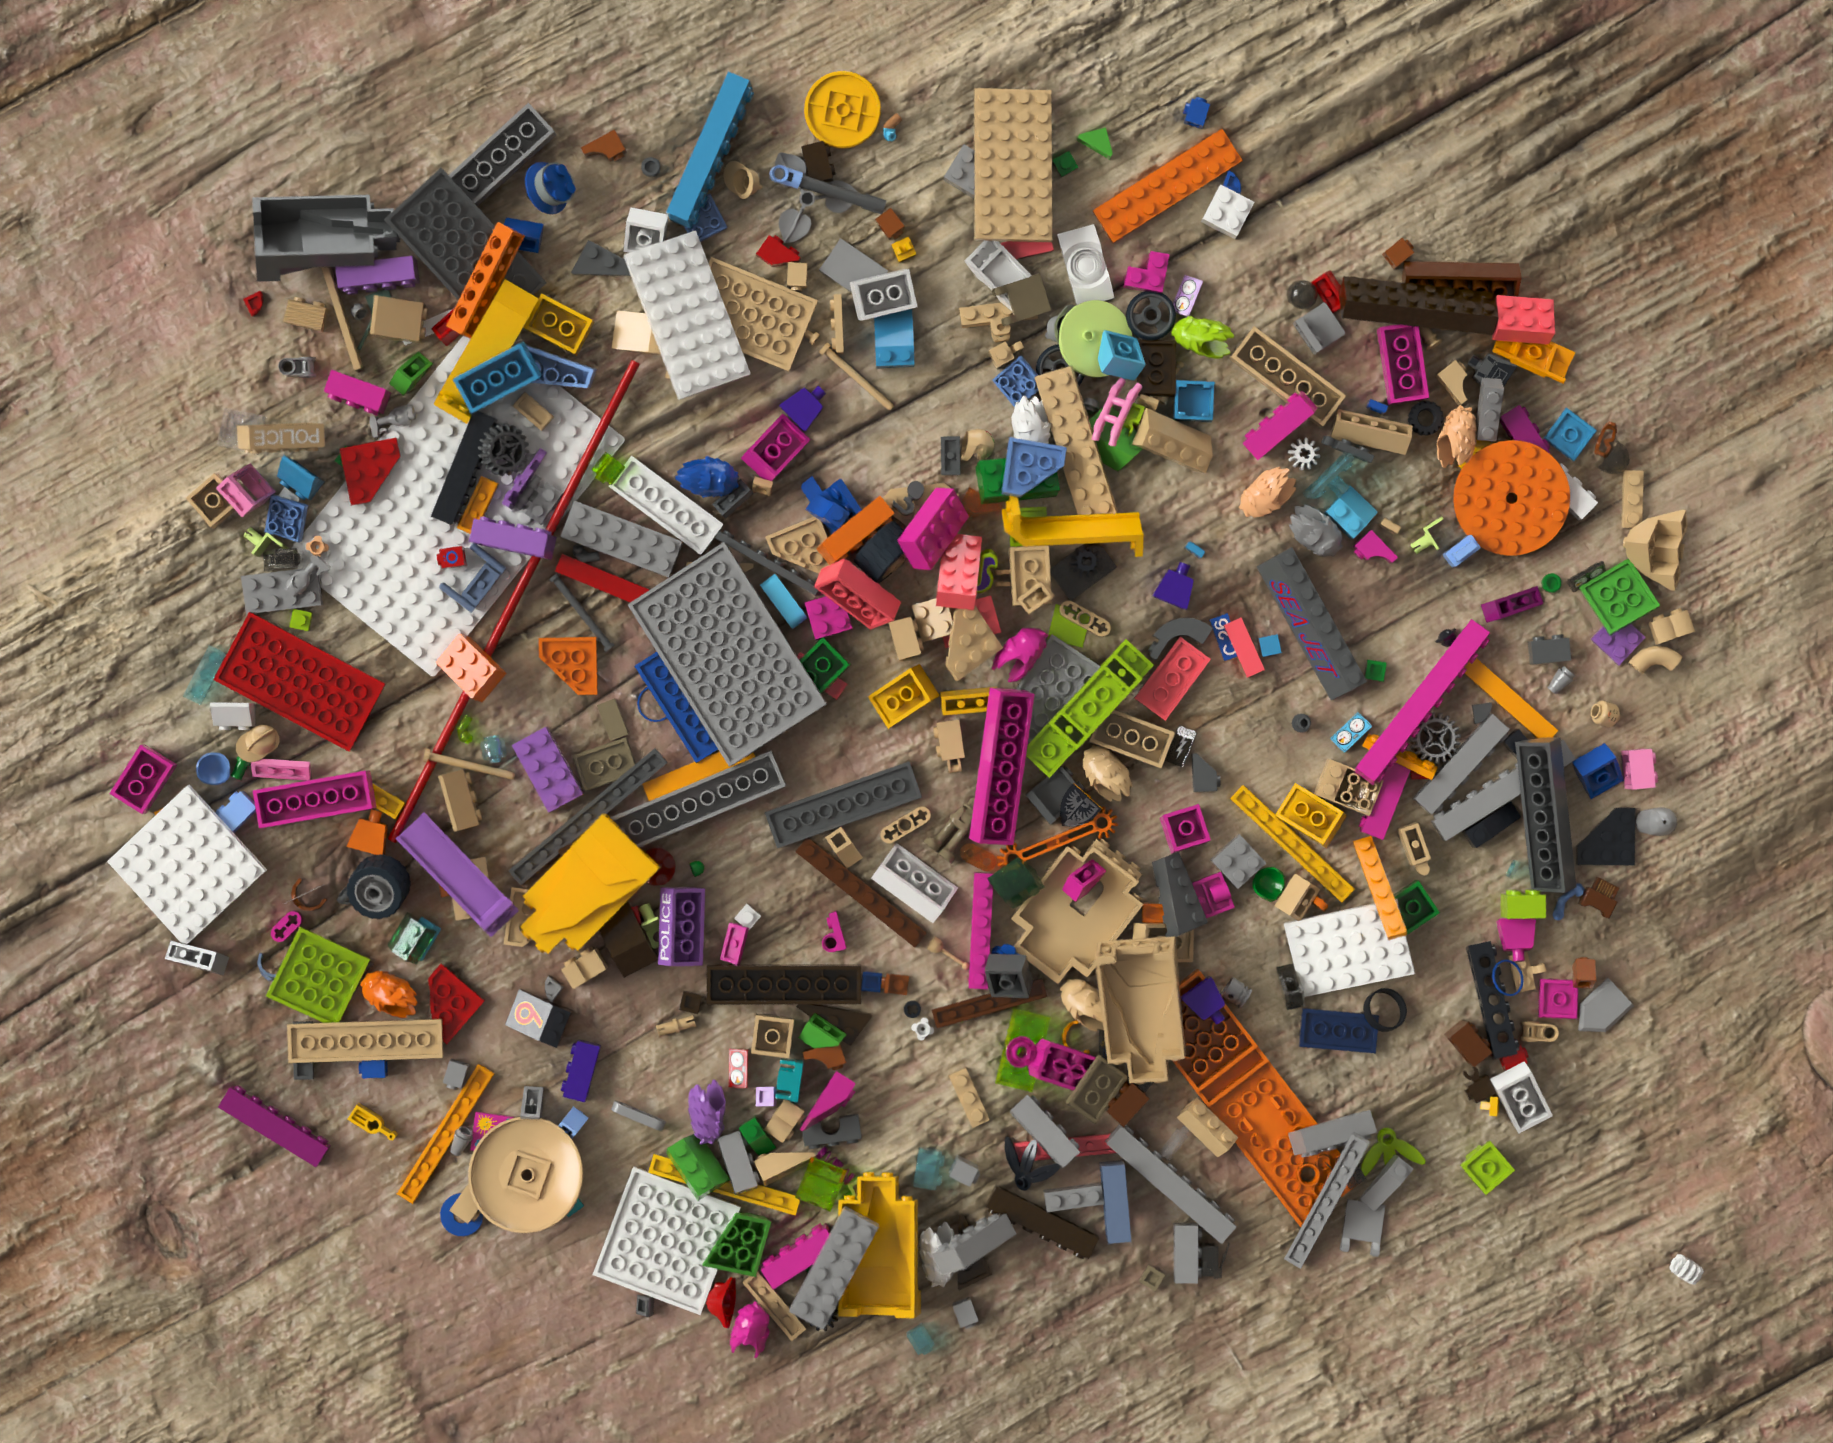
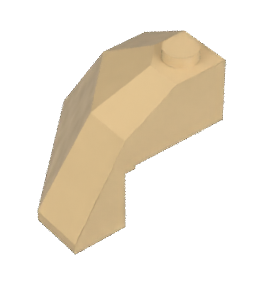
M1686 510L1647 518L1630 529L1628 536L1623 541L1626 555L1636 569L1643 575L1675 591L1681 575L1679 559H1683L1685 544H1681L1687 532Z

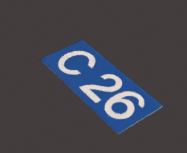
M1228 613L1210 619L1224 661L1237 657L1223 626L1231 622Z

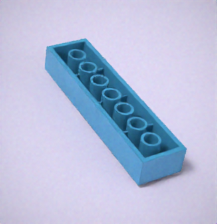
M728 71L666 211L671 221L692 229L693 224L696 225L698 223L700 207L704 208L708 199L706 197L707 192L714 187L716 172L719 173L723 166L722 158L729 153L731 147L729 144L732 137L735 138L739 129L737 124L739 120H743L746 114L745 106L753 98L754 92H752L750 80Z

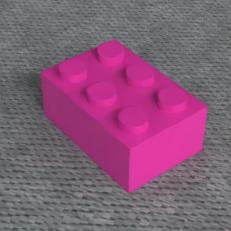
M331 370L324 388L328 398L340 403L342 400H345V404L356 409H360V406H362L364 411L378 416V413L384 414L391 392L384 388Z
M140 745L109 794L139 813L147 814L177 767V764L147 745Z

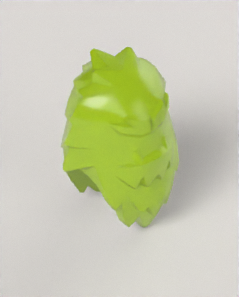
M1187 316L1175 323L1171 332V336H1175L1176 342L1185 349L1214 359H1220L1230 354V351L1227 349L1228 345L1223 341H1227V338H1234L1231 328L1222 324V322L1205 318L1197 319L1193 316Z

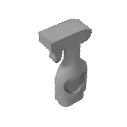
M412 405L396 407L388 416L382 418L370 416L369 422L373 438H380L382 433L388 431L386 428H381V425L392 423L395 426H401L411 423L412 420L416 419L414 407Z
M312 555L310 557L311 563L305 570L295 572L286 582L287 586L284 589L294 597L298 594L301 595L310 583L311 573L317 567H319V570L316 574L319 576L323 571H328L331 566L319 556Z

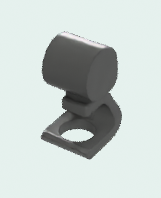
M913 481L908 485V496L903 499L907 504L906 510L893 500L892 506L904 516L912 514L914 510V503L912 501L919 500L924 493V486L919 481Z

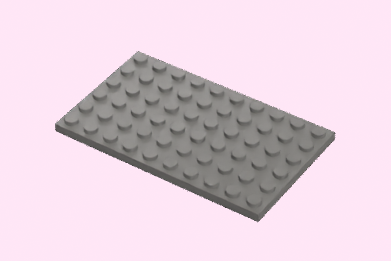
M725 542L628 604L729 767L827 705Z

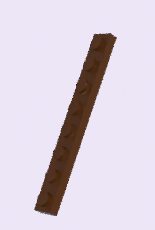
M806 838L796 850L798 855L914 948L927 934L926 931L810 838Z

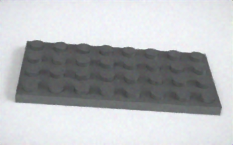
M442 167L384 219L458 301L495 228L493 223ZM518 251L502 281L503 283L506 279L532 295L546 284L545 280Z

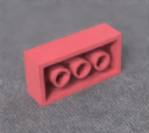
M957 534L944 551L940 562L936 606L974 610L982 537Z
M846 559L822 568L814 586L870 630L893 621L901 604V601L892 593L886 591L879 583L873 581L866 573L860 571Z

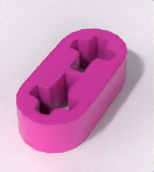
M298 911L287 913L272 928V939L276 942H283L288 939L302 924L303 916ZM290 915H297V924L292 923L290 926L287 925L291 920ZM286 927L287 929L283 932L284 937H277L276 929L281 930Z

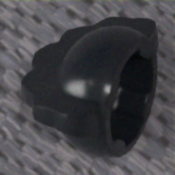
M1456 628L1441 631L1435 642L1445 647H1450L1456 639Z

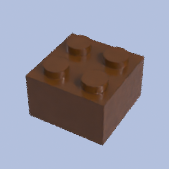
M1461 1020L1444 1035L1466 1062L1476 1067L1492 1053L1489 1049L1491 1045L1485 1038L1477 1035L1479 1030L1473 1023Z
M1125 1081L1116 1096L1108 1103L1106 1112L1124 1127L1150 1098L1135 1083Z

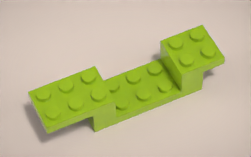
M1125 639L1069 702L1027 745L1026 757L1050 778L1137 686L1154 664Z

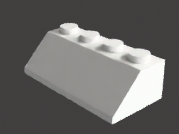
M897 843L871 877L872 880L932 923L943 912L958 889L957 886Z

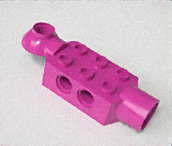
M1024 1036L1011 1040L1006 1049L1007 1060L1011 1065L1019 1068L1028 1066L1029 1075L1073 1091L1096 1058L1093 1055L1045 1039H1041L1034 1044L1031 1039ZM1021 1047V1052L1017 1055V1050Z

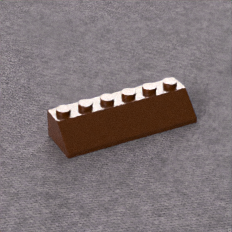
M1404 261L1402 283L1469 289L1482 292L1488 291L1494 293L1495 298L1497 295L1518 297L1522 279L1519 263Z

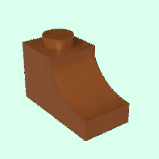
M615 129L581 147L585 157L602 155L607 157L610 162L612 160L617 162L625 157L624 154L627 153Z
M841 1043L838 1046L810 1048L802 1052L805 1060H820L827 1065V1069L832 1068L833 1071L843 1068V1064L846 1063Z

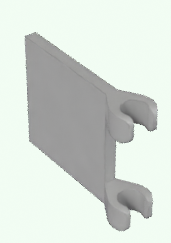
M1347 1199L1340 1250L1343 1252L1349 1251L1350 1239L1372 1242L1370 1255L1378 1257L1386 1205H1380L1373 1211L1362 1201Z

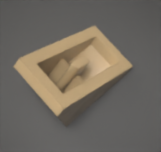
M1042 580L1020 596L1018 601L1026 612L1030 614L1054 597V595Z

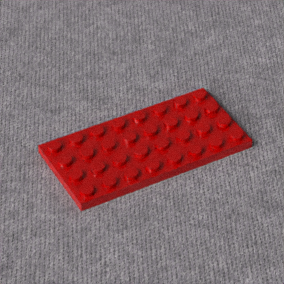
M251 612L248 613L213 679L349 752L353 748L386 685L384 682Z

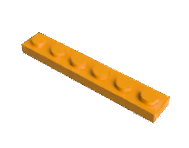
M1372 836L1353 841V846L1388 940L1406 936L1405 925Z

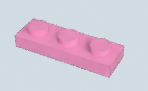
M261 759L251 762L252 777L309 781L311 778L310 762Z

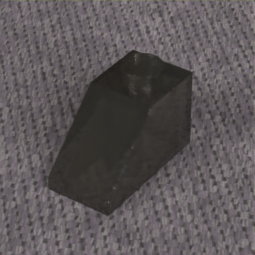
M297 548L274 549L263 552L264 571L299 568L300 554L297 552Z
M1294 963L1276 967L1286 1009L1291 1010L1306 1006L1304 991L1298 972L1295 971Z

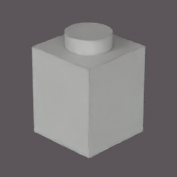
M451 1059L443 1083L447 1084L446 1087L454 1090L462 1088L470 1064Z
M971 1297L952 1303L960 1328L965 1326V1329L976 1325L975 1322L979 1320Z

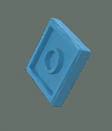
M1565 408L1543 439L1574 462L1597 430L1568 408Z

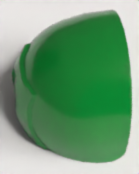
M1274 867L1259 870L1252 881V888L1260 898L1269 902L1277 900L1285 887L1283 872Z

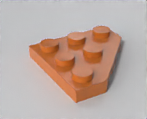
M597 637L539 638V658L569 685L576 694L598 695Z

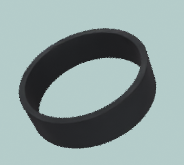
M1378 989L1371 993L1364 1002V1016L1370 1026L1378 1031H1392L1401 1026L1406 1019V1003L1402 996L1392 989ZM1376 993L1388 994L1397 1002L1400 1009V1018L1394 1027L1382 1026L1373 1018L1370 1003Z

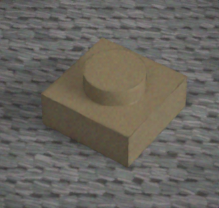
M1148 1264L1139 1282L1156 1292L1165 1274Z

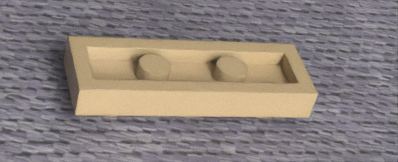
M834 294V299L830 300V310L834 311L835 319H831V330H835V338H832V349H836V354H844L841 294Z
M1623 471L1621 528H1633L1642 522L1644 471Z
M966 1067L948 1075L972 1128L989 1121L990 1119Z

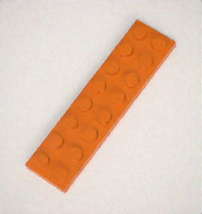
M1220 129L1100 205L1092 212L1111 242L1115 243L1240 164L1243 160L1224 130Z

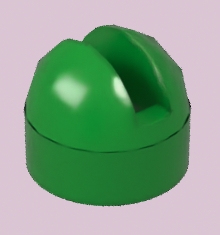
M693 861L689 863L694 877L704 872L705 867L702 862Z

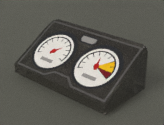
M1598 561L1567 579L1572 592L1578 591L1580 586L1606 572L1605 563Z

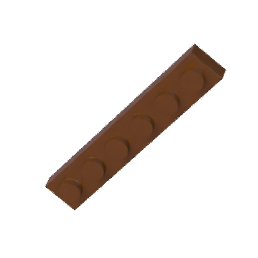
M1040 978L1033 980L1029 998L992 997L991 993H987L931 1010L936 1027L940 1028L1046 998L1047 993L1043 979Z

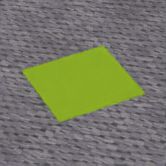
M1056 604L1048 639L1051 635H1054L1066 644L1083 648L1087 630L1062 617L1059 612L1060 605ZM1063 606L1065 614H1074L1072 618L1076 620V616L1081 610L1077 609V612H1075L1070 607ZM1086 613L1081 614L1080 622L1082 624L1089 623L1090 616Z

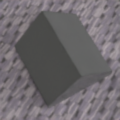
M637 1295L636 1314L651 1317L654 1314L655 1298L648 1295Z

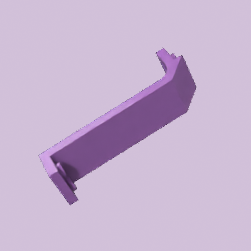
M424 812L396 838L490 937L519 911Z

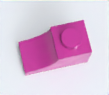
M1369 530L1352 546L1355 549V555L1361 560L1363 558L1368 560L1370 557H1380L1389 563H1393L1398 558L1372 530Z

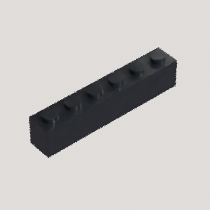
M480 411L472 413L431 517L455 526L456 523L459 524L463 514L460 512L462 506L467 505L470 497L468 495L469 489L474 487L477 477H475L477 469L481 470L483 466L481 463L483 459L478 456L482 453V450H479L478 447L483 446L480 439L486 438L484 436L485 432L490 434L489 428L493 427L496 429L498 419Z

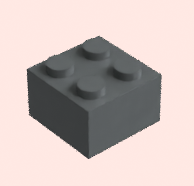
M989 954L984 971L991 996L1029 998L1033 978L1027 956L1020 954Z

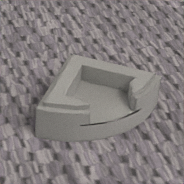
M548 976L545 981V993L547 998L553 1002L564 986L551 976Z

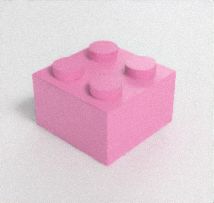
M1652 749L1621 751L1625 789L1633 790L1656 787L1655 783H1658L1657 772H1654V764H1656L1655 752H1652Z

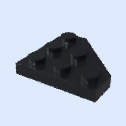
M1614 808L1603 821L1576 845V865H1635V808Z

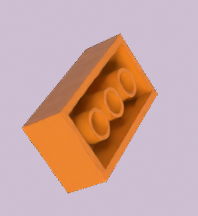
M879 496L824 540L816 549L829 565L846 559L849 556L847 554L849 551L853 554L863 545V540L867 542L878 532L877 528L881 529L891 522V517L895 513L883 498Z

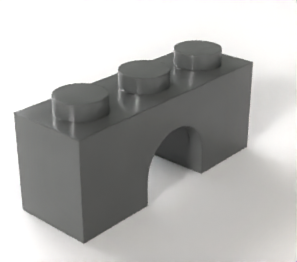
M859 1114L840 1116V1127L833 1133L826 1132L822 1128L821 1121L802 1131L804 1147L809 1146V1149L820 1148V1144L827 1143L828 1146H836L841 1141H847V1144L857 1143L858 1139H862Z

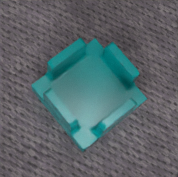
M781 1058L780 1064L793 1065L795 1068L780 1067L776 1089L790 1091L791 1094L776 1092L775 1098L798 1102L804 1060Z

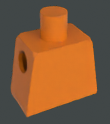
M371 809L369 819L360 818L347 843V847L371 854L385 855L388 825L380 823L382 811Z

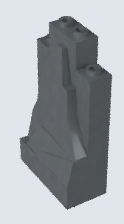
M370 195L252 198L257 282L280 281L281 275L314 267L374 266V258L378 257V251L396 250V242H400L398 234L384 220L394 208L374 209V202H370Z

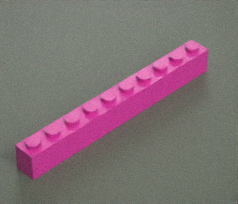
M1471 619L1356 766L1355 773L1372 785L1376 781L1378 783L1382 781L1386 775L1384 773L1388 766L1392 768L1397 761V754L1399 752L1403 753L1409 746L1407 741L1411 736L1413 738L1417 736L1421 730L1419 728L1421 723H1427L1432 716V713H1430L1434 707L1438 708L1443 702L1442 696L1446 692L1450 693L1456 685L1453 683L1456 678L1459 677L1461 679L1467 671L1465 668L1469 662L1472 664L1478 657L1477 651L1487 646L1490 641L1488 639L1489 631Z

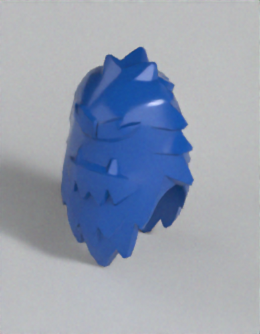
M706 456L705 459L684 463V467L677 471L678 475L675 476V479L682 484L680 485L681 488L690 490L695 495H701L702 498L711 496L722 497L732 492L734 488H738V472L734 471V468L728 462H723L718 458L713 459L709 456Z

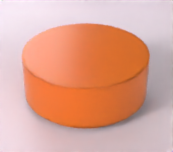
M1318 896L1312 902L1323 912L1328 908V904Z

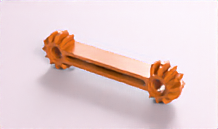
M1102 806L1101 813H1098L1092 820L1083 825H1078L1020 850H1016L1017 843H1014L1013 849H1010V845H1006L1007 852L1002 848L999 850L1004 856L997 855V859L1003 860V862L998 863V866L1006 865L1002 870L1004 873L1010 868L1009 875L1011 876L1013 875V869H1016V873L1019 875L1021 874L1019 867L1023 870L1027 869L1022 864L1024 861L1098 831V839H1101L1102 832H1104L1105 837L1109 838L1107 831L1109 830L1114 834L1115 830L1111 826H1118V823L1112 822L1117 816L1109 817L1113 810L1109 809L1105 814L1106 807ZM1100 817H1104L1107 820V825L1104 828H1099L1096 824L1097 819ZM1092 825L1091 830L1072 838L1068 837L1069 833ZM1042 844L1047 845V848L1026 857L1022 856V853ZM1010 854H1016L1019 858L1018 862L1014 865L1008 863V856Z

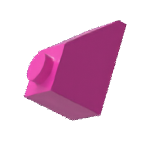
M1091 859L1068 876L1062 890L1077 902L1090 892L1106 873V870L1095 860Z

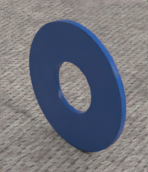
M461 1193L454 1194L442 1205L440 1212L442 1225L453 1235H471L481 1226L483 1214L480 1213L475 1222L472 1220L468 1224L466 1222H457L454 1219L453 1213L449 1210Z

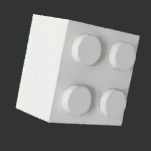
M1220 184L1201 222L1235 239L1254 201Z

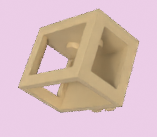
M1049 546L1009 548L1010 570H995V575L1003 576L1010 574V582L998 581L995 583V587L1010 586L1011 607H1022L1018 598L1042 580L1051 591ZM1049 599L1042 605H1050L1052 604V600Z

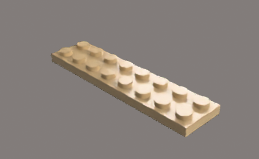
M1072 365L1035 376L1034 378L1048 422L1051 423V432L1055 444L1067 447L1063 470L1077 514L1117 513L1116 504L1096 441L1092 440L1093 431Z
M442 1019L287 1024L288 1063L444 1057Z

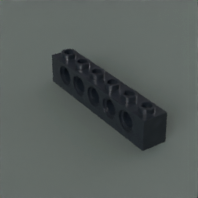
M1491 941L1469 945L1466 947L1487 1039L1491 1045L1492 1060L1515 1056L1518 1054L1519 1043L1513 1036L1515 1026L1513 1020L1509 1019V1002H1505L1504 995L1497 990L1494 984L1493 986H1487L1484 982L1485 977L1492 978L1493 969L1496 965V947L1491 944ZM1480 959H1488L1489 967H1482ZM1498 965L1495 971V980L1498 987L1506 993L1504 983L1500 982L1501 968ZM1490 995L1498 998L1497 1005L1490 1004ZM1495 1014L1502 1016L1503 1022L1501 1024L1494 1022L1493 1016ZM1499 1033L1506 1034V1043H1501L1498 1040Z

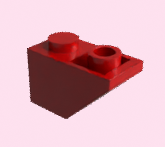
M769 235L756 252V256L771 267L788 265V262L799 263L801 257L798 256L800 253L791 246L788 249L783 245L784 241L776 235L774 237Z

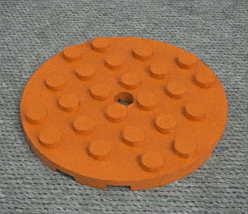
M1520 440L1499 441L1477 451L1472 455L1471 460L1462 467L1454 487V510L1463 531L1467 536L1472 535L1483 549L1500 555H1522L1546 545L1562 528L1570 506L1569 484L1561 465L1543 448ZM1513 492L1517 495V500L1514 503H1509L1506 500V496L1508 493Z

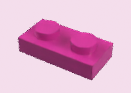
M732 922L729 923L720 960L740 965L749 927Z

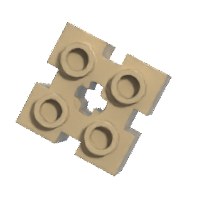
M591 946L580 953L582 957L576 959L574 956L563 963L565 967L561 970L573 989L609 967L598 947L593 949Z

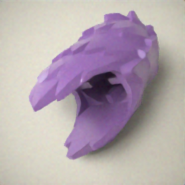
M712 1080V1083L708 1084L707 1093L698 1084L691 1088L689 1092L688 1111L691 1118V1126L694 1135L701 1140L700 1145L705 1143L713 1145L714 1141L720 1137L724 1130L723 1117L726 1100L722 1086H719L716 1080Z

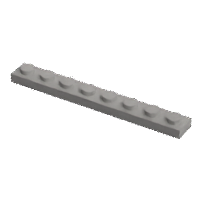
M1353 1132L1286 1254L1285 1260L1300 1269L1302 1268L1370 1144L1369 1140Z

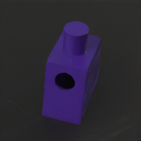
M817 386L811 393L804 387L779 406L806 433L824 407L819 400L826 393L820 386Z
M1179 562L1176 572L1168 569L1152 597L1187 610L1194 579L1187 577L1190 565Z
M1211 976L1205 978L1180 997L1203 1021L1210 1017L1217 1025L1225 1019L1219 1010L1225 1006V1003Z

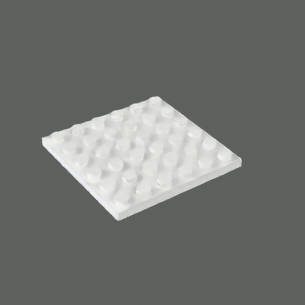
M190 784L107 861L174 936L186 945L197 937L267 871L263 864Z
M633 1166L593 1275L701 1315L718 1270L702 1266L734 1214L739 1213L741 1206L710 1194L697 1201L688 1186Z

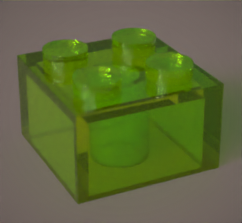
M811 1157L795 1198L831 1212L847 1170Z

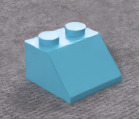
M1107 330L1103 331L1098 355L1101 372L1106 375L1135 381L1146 365L1138 339Z
M1351 485L1324 512L1350 539H1354L1378 513Z

